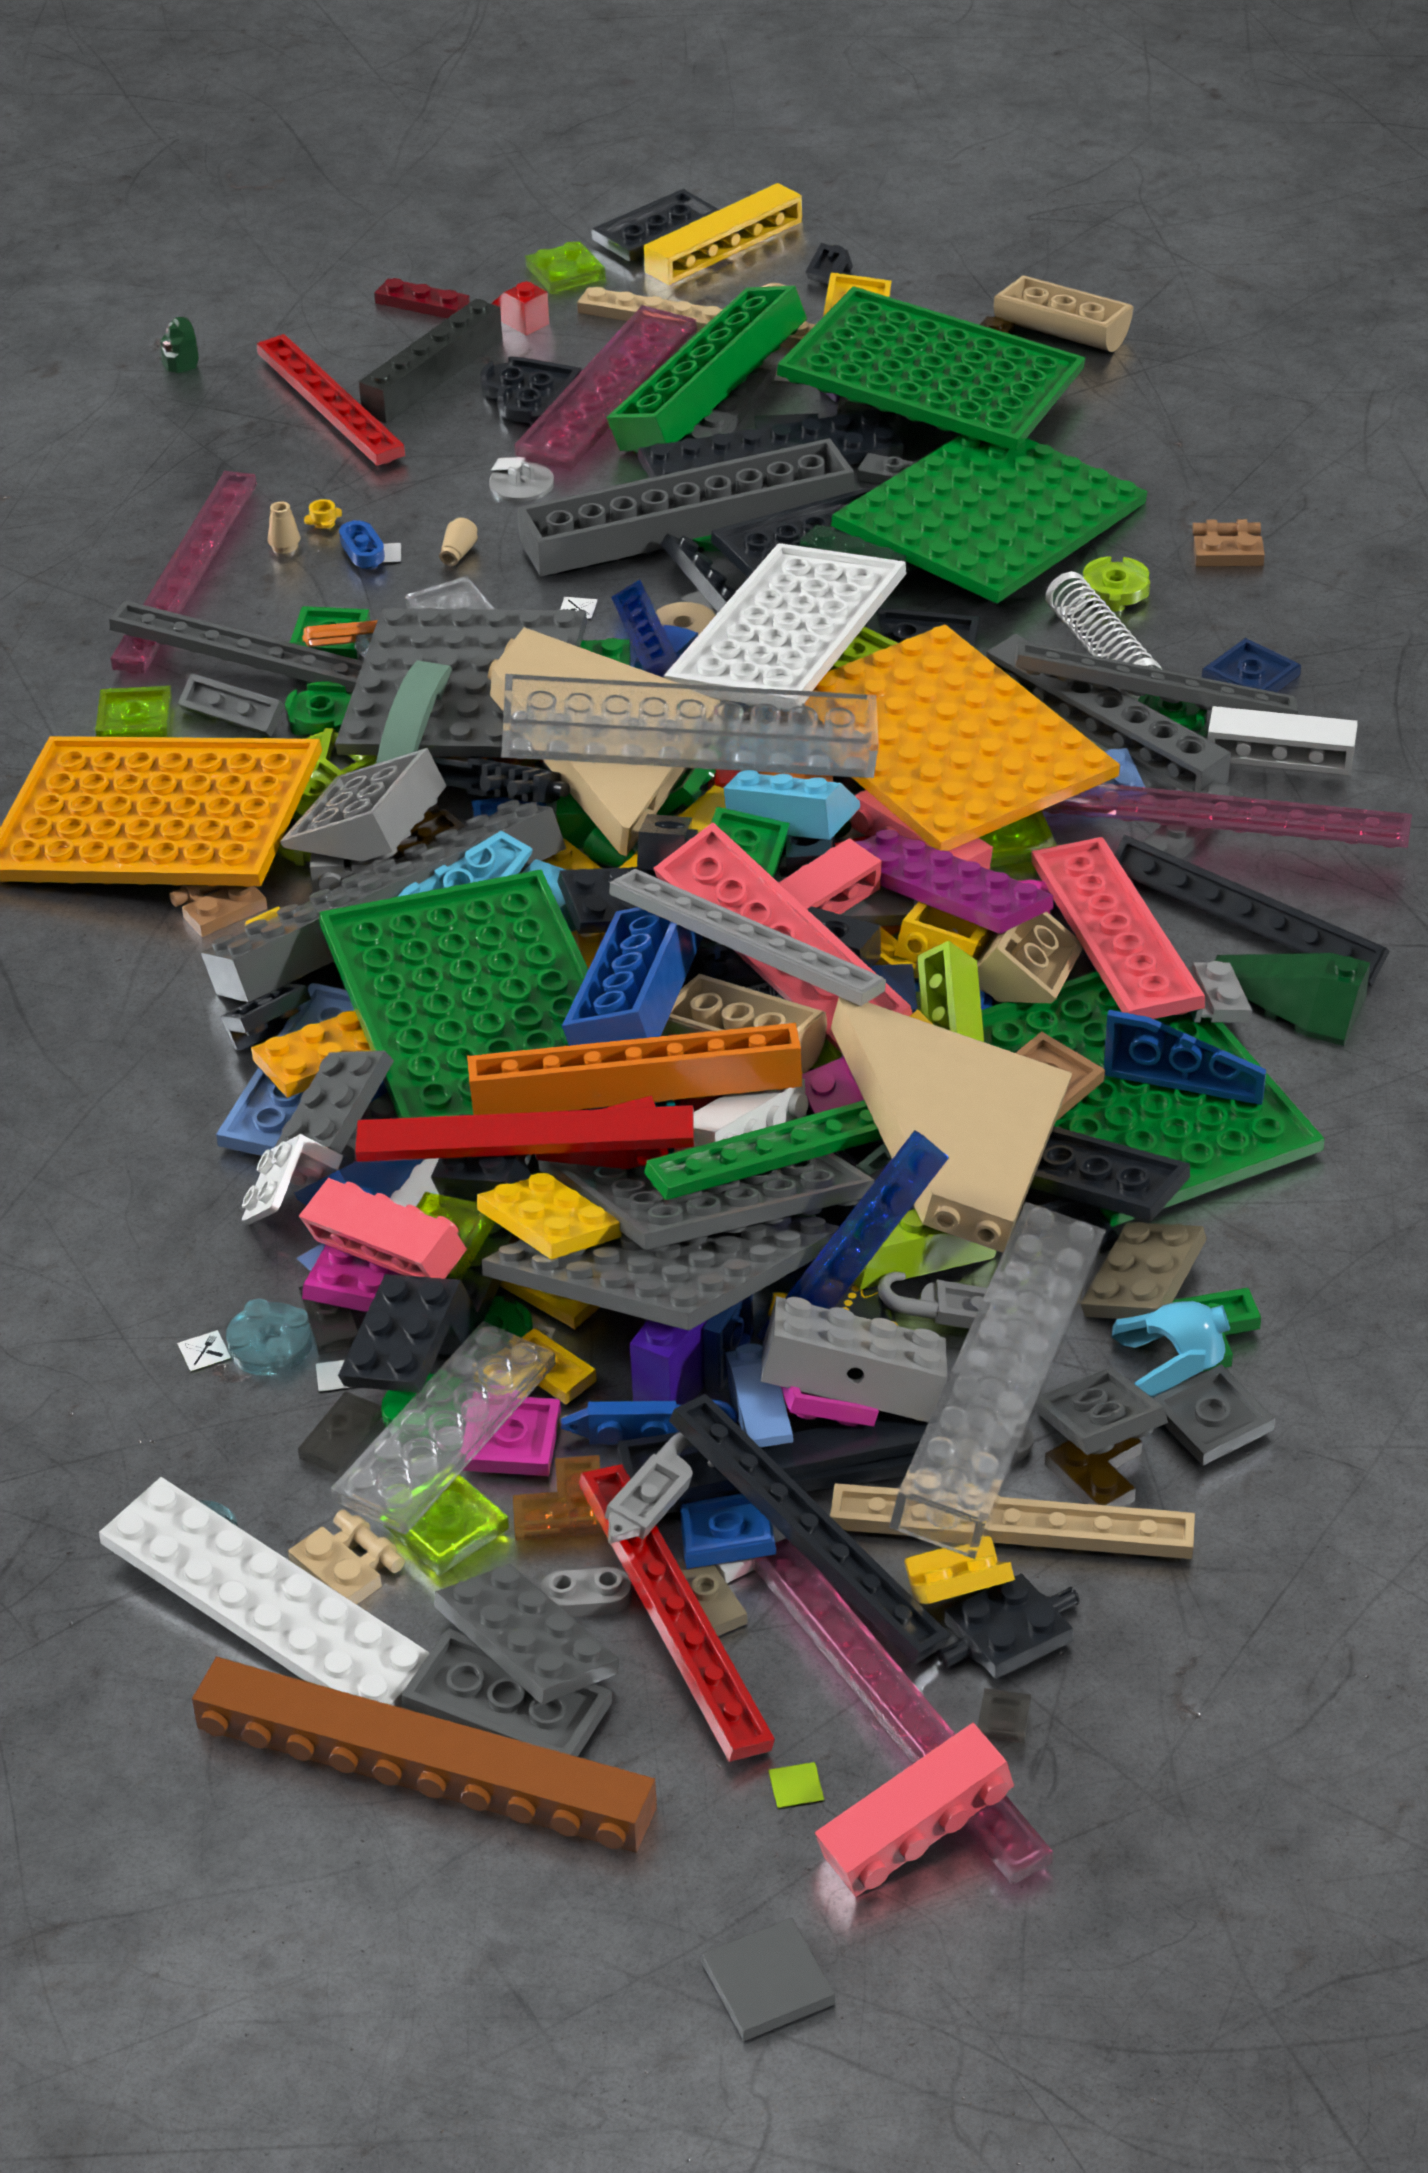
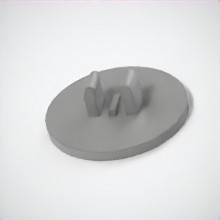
M525 460L521 461L519 469L510 466L508 470H495L489 478L491 492L498 498L512 502H527L539 499L547 495L554 486V475L547 467L537 463L526 462Z

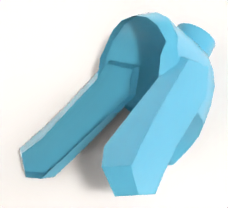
M1181 1301L1163 1305L1151 1313L1117 1319L1113 1325L1111 1337L1124 1346L1134 1348L1163 1336L1172 1341L1179 1355L1134 1383L1153 1398L1203 1370L1214 1367L1222 1361L1225 1354L1222 1332L1229 1331L1230 1326L1223 1305L1210 1308L1194 1301Z

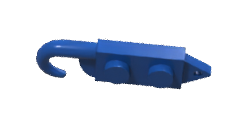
M712 1400L737 1423V1413L730 1404L721 1400ZM676 1401L588 1402L587 1408L561 1418V1429L588 1438L589 1445L618 1444V1441L676 1433L680 1431L669 1420L673 1410L681 1405L676 1404Z

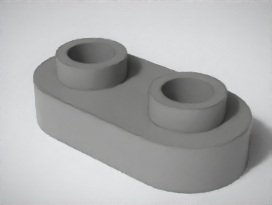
M613 1567L556 1571L546 1576L540 1585V1590L571 1617L615 1614L627 1608L632 1600L631 1580L624 1571Z

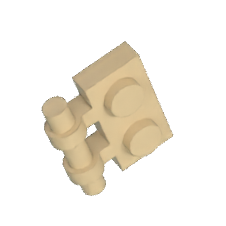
M342 1509L333 1519L334 1524L341 1529L340 1532L333 1535L322 1526L287 1551L289 1561L357 1605L382 1587L381 1576L378 1573L380 1569L386 1567L391 1572L397 1573L404 1566L405 1559L396 1552V1545L386 1537L379 1538L370 1530V1524L361 1516H353L347 1510ZM360 1545L367 1553L359 1557L352 1549Z

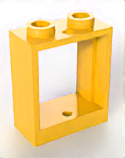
M919 901L902 921L894 955L918 963V955L950 941L975 960H978L994 931Z

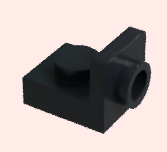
M821 243L805 272L808 279L829 285L831 272L839 274L842 271L851 272L853 264L848 250L842 246H831Z

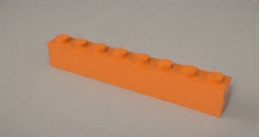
M796 1023L467 1056L473 1115L574 1111L614 1106L647 1096H652L653 1101L659 1103L667 1100L704 1098L706 1096L744 1094L755 1091L803 1087L801 1046Z

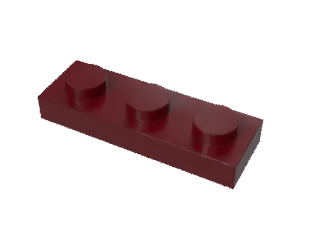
M388 278L374 292L376 304L446 319L470 303L469 295L457 293L455 290H442L430 287L427 284L404 282L398 278Z

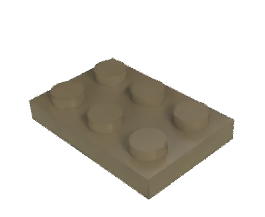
M1127 1222L1080 1303L1084 1316L1114 1319L1129 1318L1154 1312L1163 1305L1172 1303L1207 1240L1203 1226Z

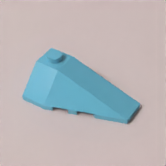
M499 831L466 851L465 857L446 867L444 864L434 870V875L419 884L414 882L407 886L399 896L519 874L531 856L533 848L505 832Z

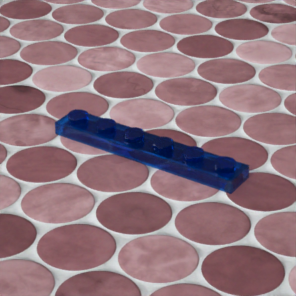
M639 579L613 595L611 599L644 671L664 678L666 672L679 659V656L647 589Z
M914 1130L785 1299L799 1297L807 1300L814 1306L826 1309L835 1307L949 1157L924 1135ZM769 1320L756 1335L762 1341L764 1340Z

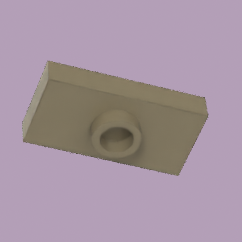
M685 1560L677 1563L717 1636L748 1624L747 1612L714 1565L687 1569Z

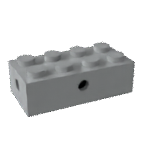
M776 1296L763 1340L761 1382L789 1389L790 1386L800 1388L802 1392L834 1400L857 1403L878 1409L879 1411L920 1421L934 1422L947 1381L946 1338L940 1337L936 1332L925 1328L912 1330L899 1327L894 1322L885 1318H874L871 1320L855 1316L844 1308L833 1307L826 1309L814 1306L807 1300L799 1297L785 1299Z

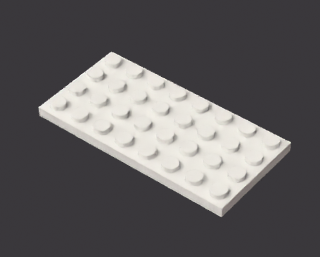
M778 543L666 672L664 678L720 699L730 698L742 700L749 704L773 705L784 710L798 709L802 701L806 700L906 575V563L904 561Z

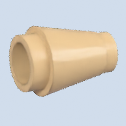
M284 501L275 502L270 506L268 544L277 553L286 554L293 552L297 549L301 537L290 509V504Z
M460 517L447 525L439 554L441 562L445 565L456 566L477 542L478 530L472 521Z

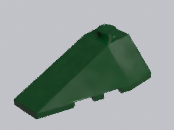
M1334 953L1217 955L1215 961L1231 964L1248 1003L1253 1002L1264 1008L1265 1015L1273 1020L1281 1017L1295 1024V1031L1306 1037L1344 1046L1366 999L1370 962L1358 960L1350 956Z

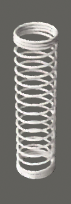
M1067 572L1051 582L1046 591L1048 606L1061 619L1062 623L1071 630L1072 634L1076 636L1088 653L1102 658L1107 656V659H1110L1112 653L1116 652L1123 644L1129 642L1127 648L1112 660L1121 658L1128 650L1134 648L1132 654L1125 658L1123 662H1128L1133 656L1139 655L1138 659L1132 664L1150 665L1152 668L1155 666L1157 669H1162L1157 661L1142 647L1141 643L1136 640V637L1126 629V626L1121 623L1115 613L1110 610V607L1095 593V590L1090 587V584L1086 582L1083 576L1076 572ZM1068 579H1079L1066 585L1057 595L1053 605V594L1058 585ZM1076 583L1082 584V587L1068 593L1063 599L1061 606L1058 607L1059 597L1066 588ZM1081 590L1079 596L1074 598L1068 606H1064L1065 601L1071 594ZM1093 601L1092 606L1084 610L1078 618H1073L1075 613L1082 610L1088 602ZM1098 607V610L1089 616L1084 623L1078 624L1081 618L1085 617L1093 608ZM1099 613H1103L1102 617L1094 622L1089 629L1083 630L1086 624L1090 623ZM1104 619H1108L1107 623L1099 628L1094 635L1089 636L1091 630L1096 628ZM1113 624V628L1109 632L1104 634L1099 641L1094 642L1097 635ZM1119 630L1117 636L1108 641L1104 647L1099 648L1102 641L1106 640L1114 631ZM1124 636L1122 642L1116 645L1109 653L1104 654L1107 647L1111 646L1118 638ZM1120 689L1122 693L1137 701L1140 698V696L1131 695L1127 693L1124 689Z

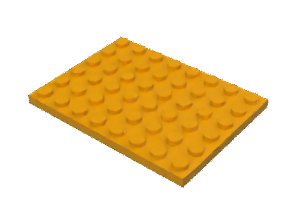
M945 624L827 672L804 701L823 720L826 727L823 732L810 742L931 847L938 850L949 851L1119 776L1120 764ZM771 705L781 715L789 711Z
M49 736L0 827V882L262 886L280 846V841L285 835L321 755L320 739Z

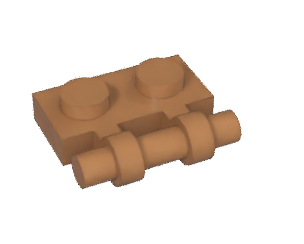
M1207 519L1206 523H1193L1192 535L1194 536L1193 548L1196 567L1264 566L1265 554L1262 536H1260L1261 523H1248L1247 519H1236V523H1217V519Z
M181 885V889L169 894L170 900L175 907L186 902L188 903L182 906L183 918L201 937L267 909L266 897L255 886ZM214 890H217V892H214V893H212V894H210V895L204 896L205 894H207V893H209V892H212V891H214Z

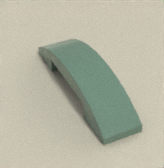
M418 660L412 665L403 679L390 709L376 764L418 751L435 700H441L452 671L451 666Z

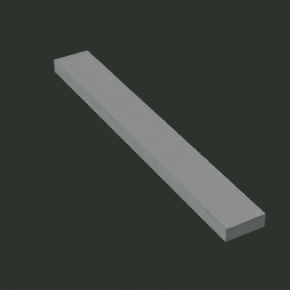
M634 869L610 882L609 894L668 921L677 923V925L859 1006L885 992L886 979L642 871Z

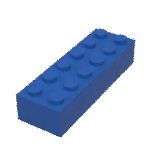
M639 907L616 911L562 1024L569 1046L661 1036L702 941V935Z

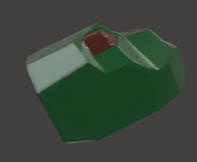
M175 317L169 323L166 333L160 340L161 358L167 371L181 373L196 368L199 354L197 339L191 322L187 317Z

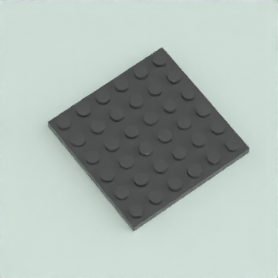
M382 608L335 742L337 754L378 755L385 724L395 696L406 674L418 660L449 665L452 668L442 699L435 700L418 751L428 748L431 756L542 759L490 696L491 680L488 679V671L493 660H499L503 655L508 641L511 638L515 639L524 627L580 647L587 625L586 611L569 609Z
M834 1153L669 1200L663 1198L645 1175L646 1166L644 1165L631 1169L539 1161L540 1171L552 1175L555 1179L572 1190L577 1191L587 1200L603 1208L620 1222V1231L644 1250L652 1252L665 1250L670 1244L682 1241L701 1242L706 1240L708 1235L720 1232H742L749 1225L780 1223L784 1220V1217L795 1214H817L822 1211V1208L833 1205H855L859 1202V1199L875 1196L874 1179Z
M791 1215L784 1217V1220L780 1223L749 1225L742 1232H720L708 1235V1238L701 1242L682 1241L670 1244L667 1249L657 1252L644 1250L621 1232L620 1238L552 1260L523 1240H519L514 1244L501 1246L498 1252L482 1259L483 1276L677 1328L691 1330L842 1244L843 1227L828 1224L825 1219L820 1217L803 1218Z

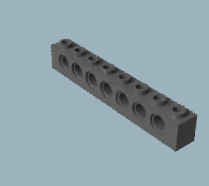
M1014 634L986 652V657L1084 736L1107 749L1127 748L1134 764L1187 794L1195 797L1214 780L1221 784L1228 782L1230 751L1115 688L1099 689L1092 686L1089 682L1079 680L1065 682L1057 679L1055 675L1045 673L1030 675L1021 671L1020 668H1015L1014 653L1017 641L1031 643L1024 638Z

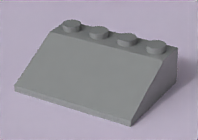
M428 748L339 775L280 842L283 848L356 861H365L375 857L378 861L387 859L398 851L396 847L401 841L411 835L410 830L414 825L425 818L424 813L427 809L438 802L437 797L445 789L446 784Z

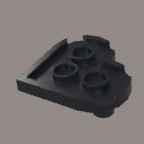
M508 357L509 363H501L496 366L491 361L482 368L480 373L483 397L488 400L497 399L499 418L502 421L528 422L533 427L544 426L547 423V418L552 417L559 411L582 380V368L525 357Z

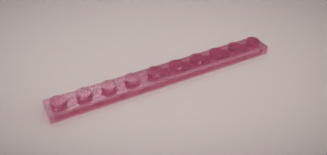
M223 472L143 605L181 614L257 486L255 474ZM124 635L110 658L112 670L145 674L162 644L135 636Z
M1105 783L1041 810L1051 814L1064 813L1083 815L1089 818H1114L1128 822L1143 821L1161 825L1193 826L1199 829L1232 830L1237 833L1252 832L1277 837L1292 836L1310 840L1342 841L1348 844L1381 845L1387 848H1408L1412 814Z
M787 1538L775 1543L777 1554L752 1558V1567L913 1764L955 1735L822 1573ZM1006 1795L998 1803L990 1806L987 1805L978 1811L964 1825L1011 1885L1049 1866L1053 1862V1851Z

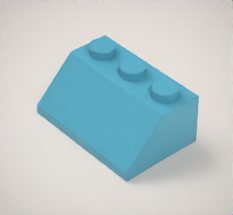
M745 770L739 772L724 787L726 809L790 823L788 835L830 840L860 808V800L843 784L827 782L824 778L800 779L793 778L789 774L773 776L759 774L754 770Z

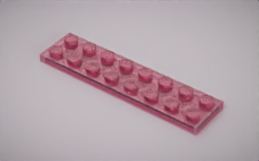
M642 305L514 445L515 455L571 471L610 428L606 417L667 362L697 330L696 319Z

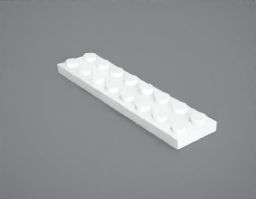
M162 1477L155 1481L99 1532L102 1545L306 1682L400 1707L402 1705L401 1694L430 1654L404 1635Z

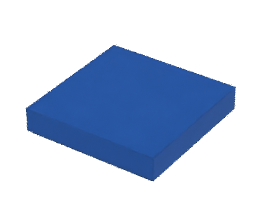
M743 1494L705 1499L680 1506L683 1549L687 1569L777 1554L773 1524Z

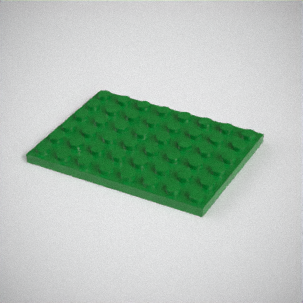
M853 286L778 363L777 376L786 378L795 384L815 387L823 393H834L846 397L852 402H862L875 406L883 412H894L904 415L912 421H923L935 425L940 430L954 431L964 434L972 440H983L995 444L1001 449L1016 451L1084 369L1086 357Z
M961 434L832 514L831 526L990 601L999 603L1145 504L1148 491L1137 487L1131 481L1121 480L1108 474L1103 469L1089 466L1076 457L1064 455L1055 451L1049 445L1040 444L1028 438L1015 451L1001 449L997 445L983 440H972L966 435Z
M542 869L319 912L320 927L371 1051H386L394 1060L383 1081L398 1118L459 1116L460 1114L473 1115L467 1056L569 1046L562 1024L589 969Z
M1096 971L1066 981L1057 998L1052 1003L1004 1002L981 1010L984 1043L1016 1053L1040 1032H1043L1104 1069L1107 1014L1109 1010L1122 1011ZM1190 1012L1183 1015H1171L1154 1019L1260 1066L1223 1022H1211L1209 1018H1201L1200 1022H1194ZM1267 1072L1262 1105L1104 1075V1081L1067 1111L1054 1124L1055 1127L1190 1163V1178L1164 1208L1324 1150L1325 1138ZM1100 1208V1211L1112 1227L1135 1219L1132 1216Z

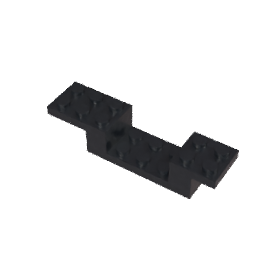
M527 1155L439 1158L431 1179L447 1208L444 1217L457 1226L459 1230L457 1234L467 1250L445 1279L384 1275L338 1374L343 1386L421 1393L438 1354L469 1356L502 1281L483 1276L482 1259L498 1252L501 1246L514 1244L520 1240L513 1233L477 1210V1194L493 1190L501 1184H513L529 1179L531 1173L525 1163Z

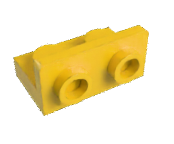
M983 1536L917 1554L904 1560L913 1598L918 1603L923 1604L934 1603L1015 1580L1011 1562H998L990 1536Z

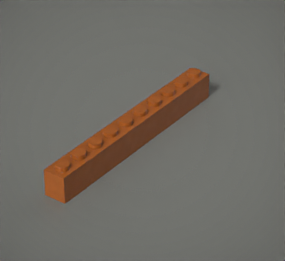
M220 1657L214 1659L192 1697L197 1728L204 1730L210 1735L230 1737L247 1742L255 1748H268L289 1754L301 1761L311 1760L332 1766L343 1773L353 1772L377 1779L385 1785H399L420 1791L431 1798L441 1797L465 1804L473 1810H487L508 1816L519 1823L540 1825L554 1829L565 1836L575 1835L599 1842L611 1849L621 1848L637 1853L657 1809L655 1778Z

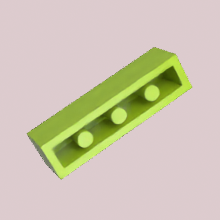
M950 941L918 955L922 1014L935 1026L984 1042L977 960Z
M916 1209L847 1224L836 1265L861 1290L878 1286L880 1279L885 1274L891 1272H903L906 1275L905 1279L993 1259L996 1250L922 1224Z

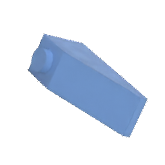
M744 1344L737 1347L736 1351L725 1352L730 1401L737 1413L741 1429L759 1447L792 1443L793 1434L781 1386L761 1382L763 1347L759 1344Z

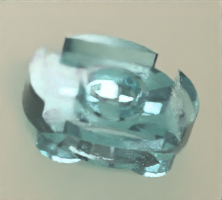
M260 1298L247 1302L244 1306V1311L238 1313L231 1320L226 1330L228 1352L233 1356L235 1365L247 1373L273 1375L278 1374V1367H283L290 1363L292 1369L302 1363L312 1348V1335L307 1312L304 1309L296 1308L289 1304L267 1302ZM268 1335L277 1336V1337H275V1338L273 1337V1338L268 1339L267 1342H263V1341H262V1338L265 1337V1336H268Z

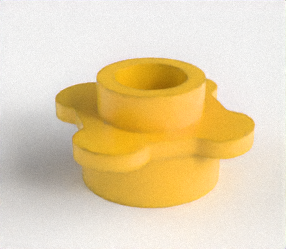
M316 500L309 505V515L304 517V522L307 525L314 524L315 527L320 529L330 528L335 525V520L342 516V510L335 508V503L331 500Z

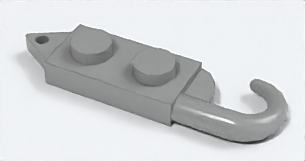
M903 1272L885 1274L880 1279L877 1288L879 1297L891 1310L905 1315L934 1319V1323L1017 1336L1019 1330L1041 1324L1045 1318V1314L1020 1300L1019 1293L937 1280L923 1288L919 1299L908 1298L895 1294L890 1288L891 1283L905 1280L906 1275Z
M681 1432L671 1437L657 1454H653L607 1505L604 1518L609 1520V1544L636 1536L643 1540L688 1489L693 1473L691 1467L679 1455L687 1447L694 1445ZM708 1460V1466H709V1467H715V1466Z

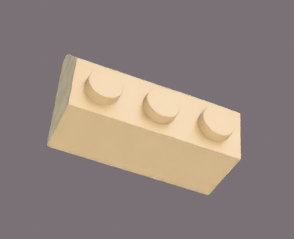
M1048 912L1001 934L994 932L977 960L979 989L991 995L997 1002L1052 1003L1057 998L1083 947L1077 937Z

